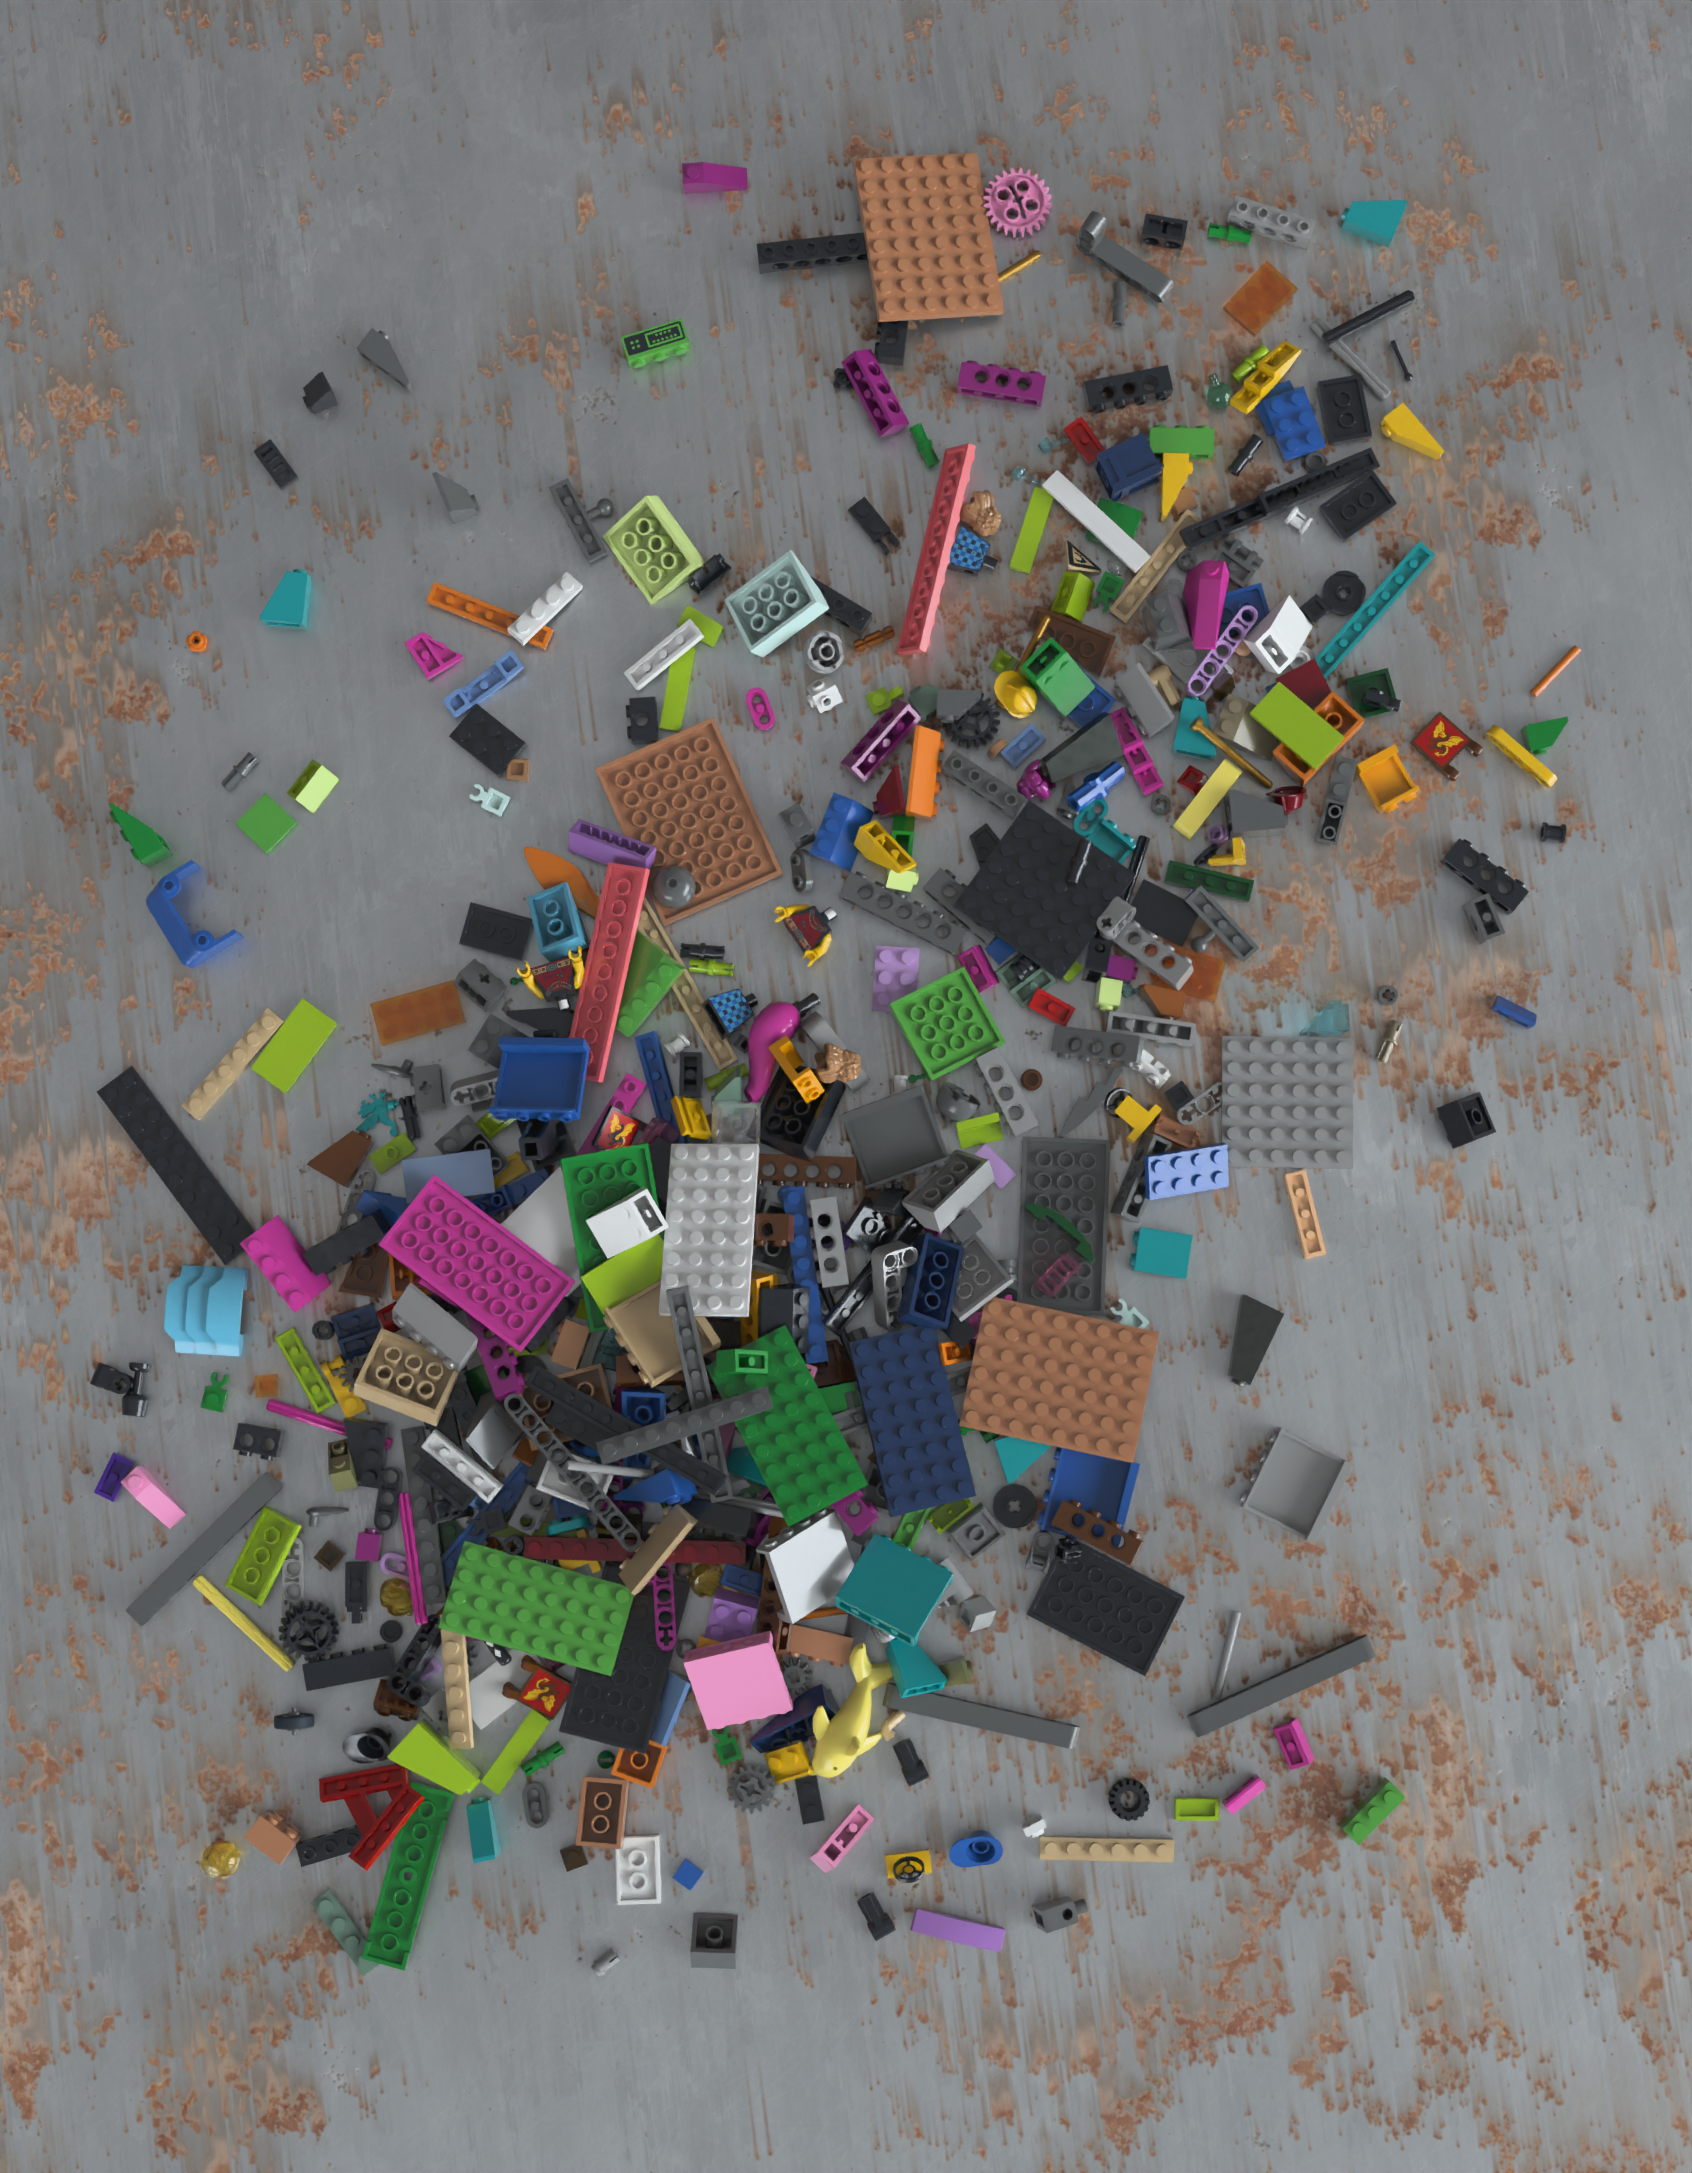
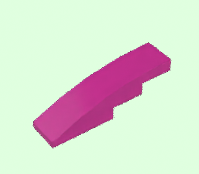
M1124 707L1110 713L1123 750V758L1143 795L1145 796L1163 787V781L1154 768L1153 761L1143 745V740Z

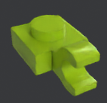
M900 685L889 692L886 691L885 687L866 694L865 698L873 716L887 711L892 705V701L905 695Z

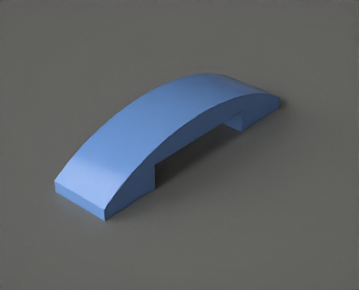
M509 650L494 661L495 664L463 688H457L442 699L454 718L472 709L476 703L480 704L524 668L512 650Z

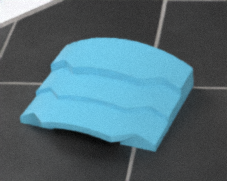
M182 1265L181 1275L167 1287L164 1330L175 1341V1352L242 1356L244 1335L240 1334L243 1291H247L249 1269Z

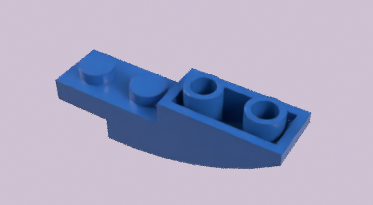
M547 1167L542 1168L511 1184L496 1189L494 1193H487L470 1202L484 1213L490 1212L491 1216H495L496 1212L502 1213L521 1205L550 1177V1173Z

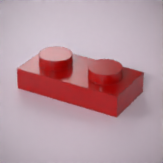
M1082 416L1064 428L1065 434L1088 465L1097 459L1096 455L1106 450Z
M1039 987L1035 989L1027 1004V1007L1065 1027L1076 1009Z

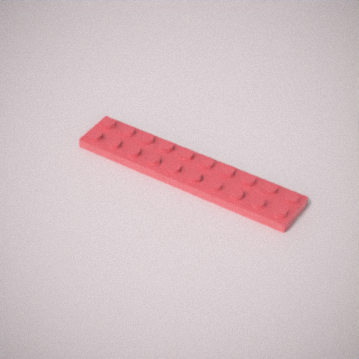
M970 443L945 449L896 653L898 654L924 653L930 645L929 638L935 624L934 617L940 603V592L945 582L946 568L950 562L949 555L955 541L954 534L960 520L961 505L965 500L964 493L970 479L971 464L975 458L976 446Z
M608 862L584 968L585 973L580 986L569 1038H585L590 1047L585 1080L603 1083L650 870L647 868Z

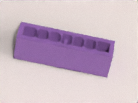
M578 819L569 830L568 851L605 865H608V862L647 868L649 870L652 868L656 854V847L581 819Z

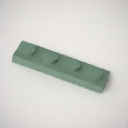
M331 1888L311 1903L363 1976L379 1965L378 1963L361 1959L367 1938Z

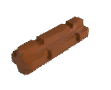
M887 626L882 631H875L864 636V639L859 638L855 640L854 647L857 652L866 650V647L870 648L884 642V639L893 638L895 636L894 630L891 626Z

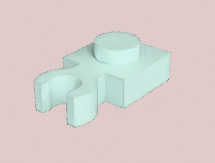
M475 784L474 787L480 790V794L478 796L470 794V799L475 802L483 801L481 808L501 817L510 797L491 787L487 793L481 785Z
M1123 1299L1118 1300L1122 1305L1120 1311H1116L1113 1307L1110 1308L1114 1315L1122 1317L1118 1321L1119 1324L1144 1328L1149 1323L1135 1307L1129 1311Z

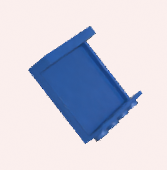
M500 1037L499 1046L502 1049L494 1106H488L492 1116L501 1121L508 1119L520 1121L538 1119L544 1122H548L550 1119L563 1122L579 1120L590 1051L585 1038Z
M1056 1447L1053 1459L1057 1460L1055 1469H1050L1048 1481H1051L1050 1489H1046L1042 1502L1046 1503L1044 1512H1039L1037 1524H1040L1039 1529L1079 1539L1051 1524L1062 1500L1069 1501L1072 1498L1082 1503V1509L1089 1511L1091 1508L1101 1513L1100 1518L1108 1522L1109 1519L1120 1523V1528L1123 1530L1140 1464ZM1077 1514L1074 1517V1523L1078 1527L1084 1524L1082 1514ZM1097 1524L1094 1527V1534L1097 1537H1101L1104 1534V1527L1101 1524ZM1120 1534L1116 1535L1113 1539L1116 1547L1120 1545L1122 1537Z

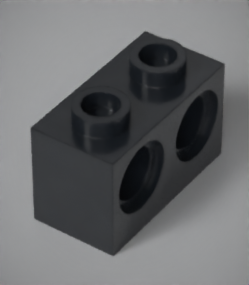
M1146 213L1140 243L1182 251L1188 221Z
M238 1423L233 1449L239 1450V1455L252 1457V1453L261 1455L260 1459L273 1461L274 1457L281 1456L286 1431L248 1423ZM246 1434H250L253 1438V1443L250 1446L244 1444L243 1439ZM268 1438H271L275 1444L271 1451L265 1447V1441Z

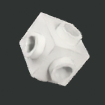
M829 675L815 680L806 687L809 693L806 698L812 708L816 707L819 713L828 711L833 706L843 702L835 683Z

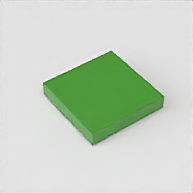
M265 793L235 824L268 854L297 822Z

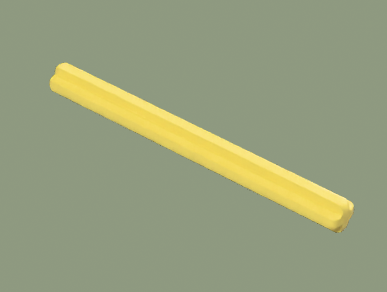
M202 1575L193 1581L192 1584L281 1668L289 1671L295 1665V1662Z

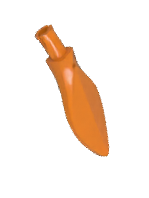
M525 847V857L540 885L547 890L567 882L577 909L595 920L600 899L584 874L576 866L560 856L537 848Z

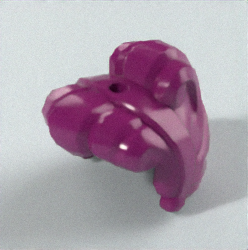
M1039 759L1031 762L1025 768L1020 780L1016 784L1017 791L1025 796L1026 799H1030L1034 795L1038 798L1048 799L1052 789L1056 787L1055 783H1051L1042 777L1039 768L1041 761Z

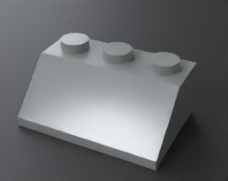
M1140 662L1115 681V688L1113 690L1119 700H1124L1127 705L1125 709L1128 715L1136 719L1138 722L1137 728L1143 736L1146 735L1150 739L1171 725L1175 716Z

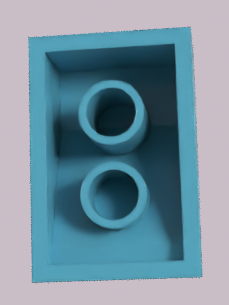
M567 882L527 897L539 952L549 962L568 956L569 947H571L572 953L578 952V946L582 950L589 947L584 924Z

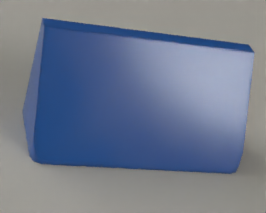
M1501 996L1496 997L1491 1007L1492 1011L1528 1029L1535 1026L1537 1018L1535 1013Z

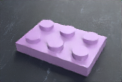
M876 945L872 1011L891 1012L888 1006L890 1003L917 990L919 948Z

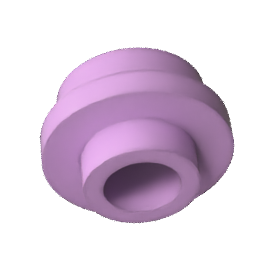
M1215 825L1208 832L1210 843H1217L1219 846L1223 845L1229 837V830L1223 825Z

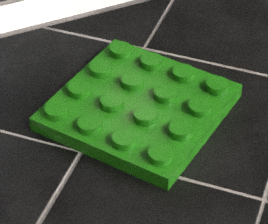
M965 967L888 1005L929 1082L1006 1043Z

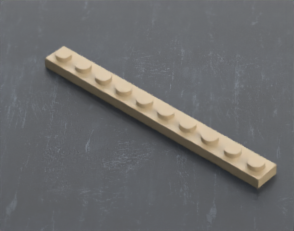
M644 896L638 922L639 931L685 967ZM685 969L672 988L719 1071L739 1060L727 1039L722 1040L702 1006L705 1000L689 972Z

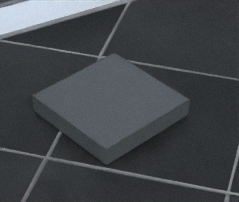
M981 1502L946 1530L970 1561H973L1005 1535V1532Z

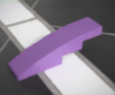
M915 1908L910 1929L911 1931L999 1952L1001 1951L1005 1935V1929L1002 1927L982 1924L979 1921L959 1918L956 1915Z

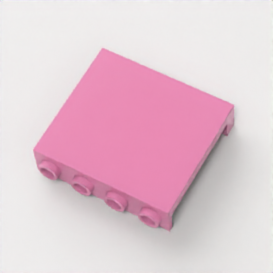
M771 1631L685 1651L683 1663L707 1730L721 1729L727 1725L742 1724L748 1720L764 1719L770 1715L785 1714L793 1710L794 1697L789 1695L772 1646L773 1636Z

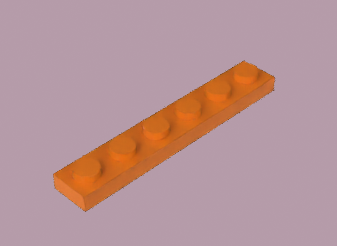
M436 582L433 583L426 600L427 604L510 637L513 636L508 633L507 628L520 617L517 614ZM543 626L527 643L546 651L554 630Z

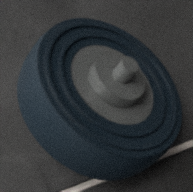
M296 1707L292 1708V1712L274 1716V1728L292 1731V1735H297L296 1731L314 1726V1714L301 1713L296 1711Z

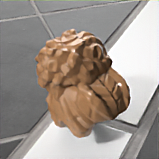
M984 490L983 492L974 491L970 503L963 504L959 514L962 522L968 523L973 533L980 537L993 536L1002 521L1000 518L1001 514L994 507V496L989 490Z
M826 1042L824 1044L825 1051L815 1054L814 1057L817 1063L816 1078L823 1083H832L836 1080L844 1083L857 1079L862 1070L860 1068L861 1056L848 1049L842 1050L839 1046Z

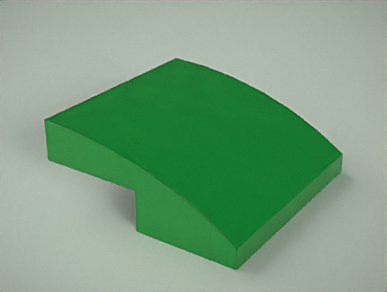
M1100 498L1097 507L1134 540L1143 512L1115 501ZM1089 530L1087 531V540L1102 543Z

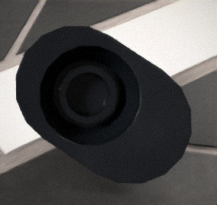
M370 1727L363 1733L348 1736L343 1741L342 1749L344 1754L353 1762L367 1764L388 1759L387 1756L391 1753L389 1747L392 1734L378 1727Z

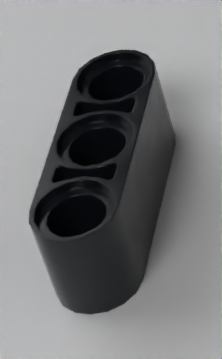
M396 1466L385 1468L380 1475L374 1514V1525L380 1531L392 1529L397 1522L399 1510L398 1494L402 1490L403 1472ZM390 1470L397 1474V1479L394 1483L389 1482L387 1479V1473ZM387 1492L391 1493L394 1497L393 1503L390 1505L386 1504L383 1498ZM383 1514L388 1515L390 1518V1524L387 1527L383 1526L380 1522Z

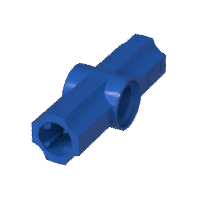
M1113 761L1101 771L1087 775L1083 779L1084 783L1067 795L1066 801L1074 811L1079 812L1092 801L1106 797L1109 794L1108 789L1124 778L1126 773L1124 767L1119 762Z

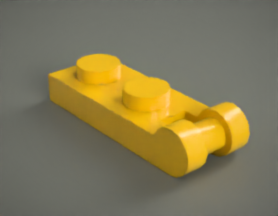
M340 1354L334 1357L335 1360L331 1362L326 1361L320 1364L345 1417L352 1418L368 1410L363 1398L354 1395V1389L351 1393L348 1391L351 1386L350 1383L345 1387L342 1386V1383L347 1378L339 1379V1375L347 1374V1372L342 1371L340 1368L341 1366L347 1367ZM339 1367L341 1373L335 1376L332 1370Z

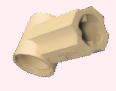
M1166 664L1146 672L1169 709L1182 702L1172 682V674Z

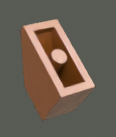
M1149 984L1139 985V992L1155 1016L1170 1020L1182 1018L1186 992Z

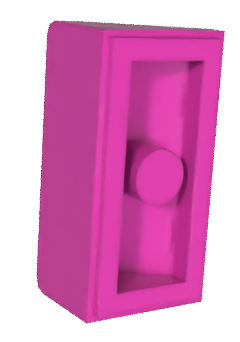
M981 945L973 946L957 956L962 967H965L978 993L999 983Z
M1297 1718L1273 1728L1290 1770L1309 1765L1314 1761V1755Z
M1257 1774L1253 1775L1225 1798L1222 1803L1231 1814H1235L1263 1791L1266 1785Z

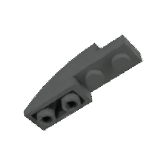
M1336 755L1322 805L1316 841L1337 846L1358 760Z

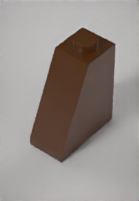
M362 1130L359 1133L351 1131L310 1160L307 1165L342 1186L349 1188L375 1143L370 1140L372 1136Z

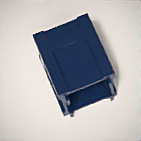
M1144 432L1096 455L1097 461L1094 464V468L1111 501H1121L1159 483L1158 478L1162 474L1164 465L1158 463L1148 443L1150 436L1146 437Z

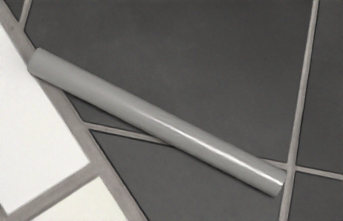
M567 1461L566 1470L640 1478L654 1476V1470L576 1461Z
M1232 1611L1212 1698L1221 1700L1241 1613L1237 1611Z

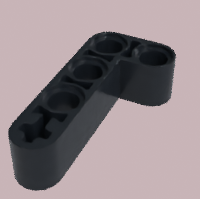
M436 1614L427 1616L428 1622L420 1626L387 1680V1686L392 1692L417 1707H424L430 1701V1692L418 1684L417 1681L442 1643L441 1629L434 1628L435 1624L439 1625L440 1616ZM424 1641H428L427 1647L421 1650V1644ZM415 1660V1667L409 1670V1663ZM403 1679V1686L397 1689V1682ZM421 1690L420 1698L414 1700L415 1693Z

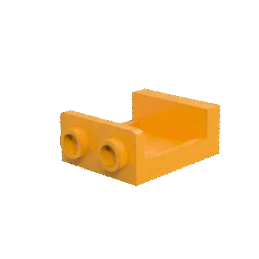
M1395 744L1357 764L1355 770L1379 813L1383 811L1389 813L1398 808L1397 803L1403 800L1405 803L1417 797L1416 793L1420 790L1419 786L1414 785L1397 755L1399 750Z
M786 1035L768 1047L806 1103L818 1098L824 1092L823 1087L809 1067L800 1073L795 1071L804 1061Z

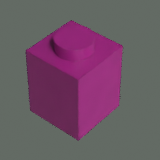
M1110 954L1105 978L1120 980L1125 984H1129L1131 979H1136L1138 967H1135L1136 961Z
M365 1528V1531L358 1532L355 1559L380 1561L384 1534L378 1533V1529Z

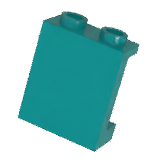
M1102 819L1086 840L1091 841L1097 848L1122 864L1135 849V841L1128 834L1125 833L1123 835L1117 830L1118 826L1113 821Z
M1139 1227L1138 1232L1134 1231L1132 1244H1135L1136 1248L1135 1253L1130 1255L1129 1266H1133L1132 1271L1186 1279L1193 1235Z

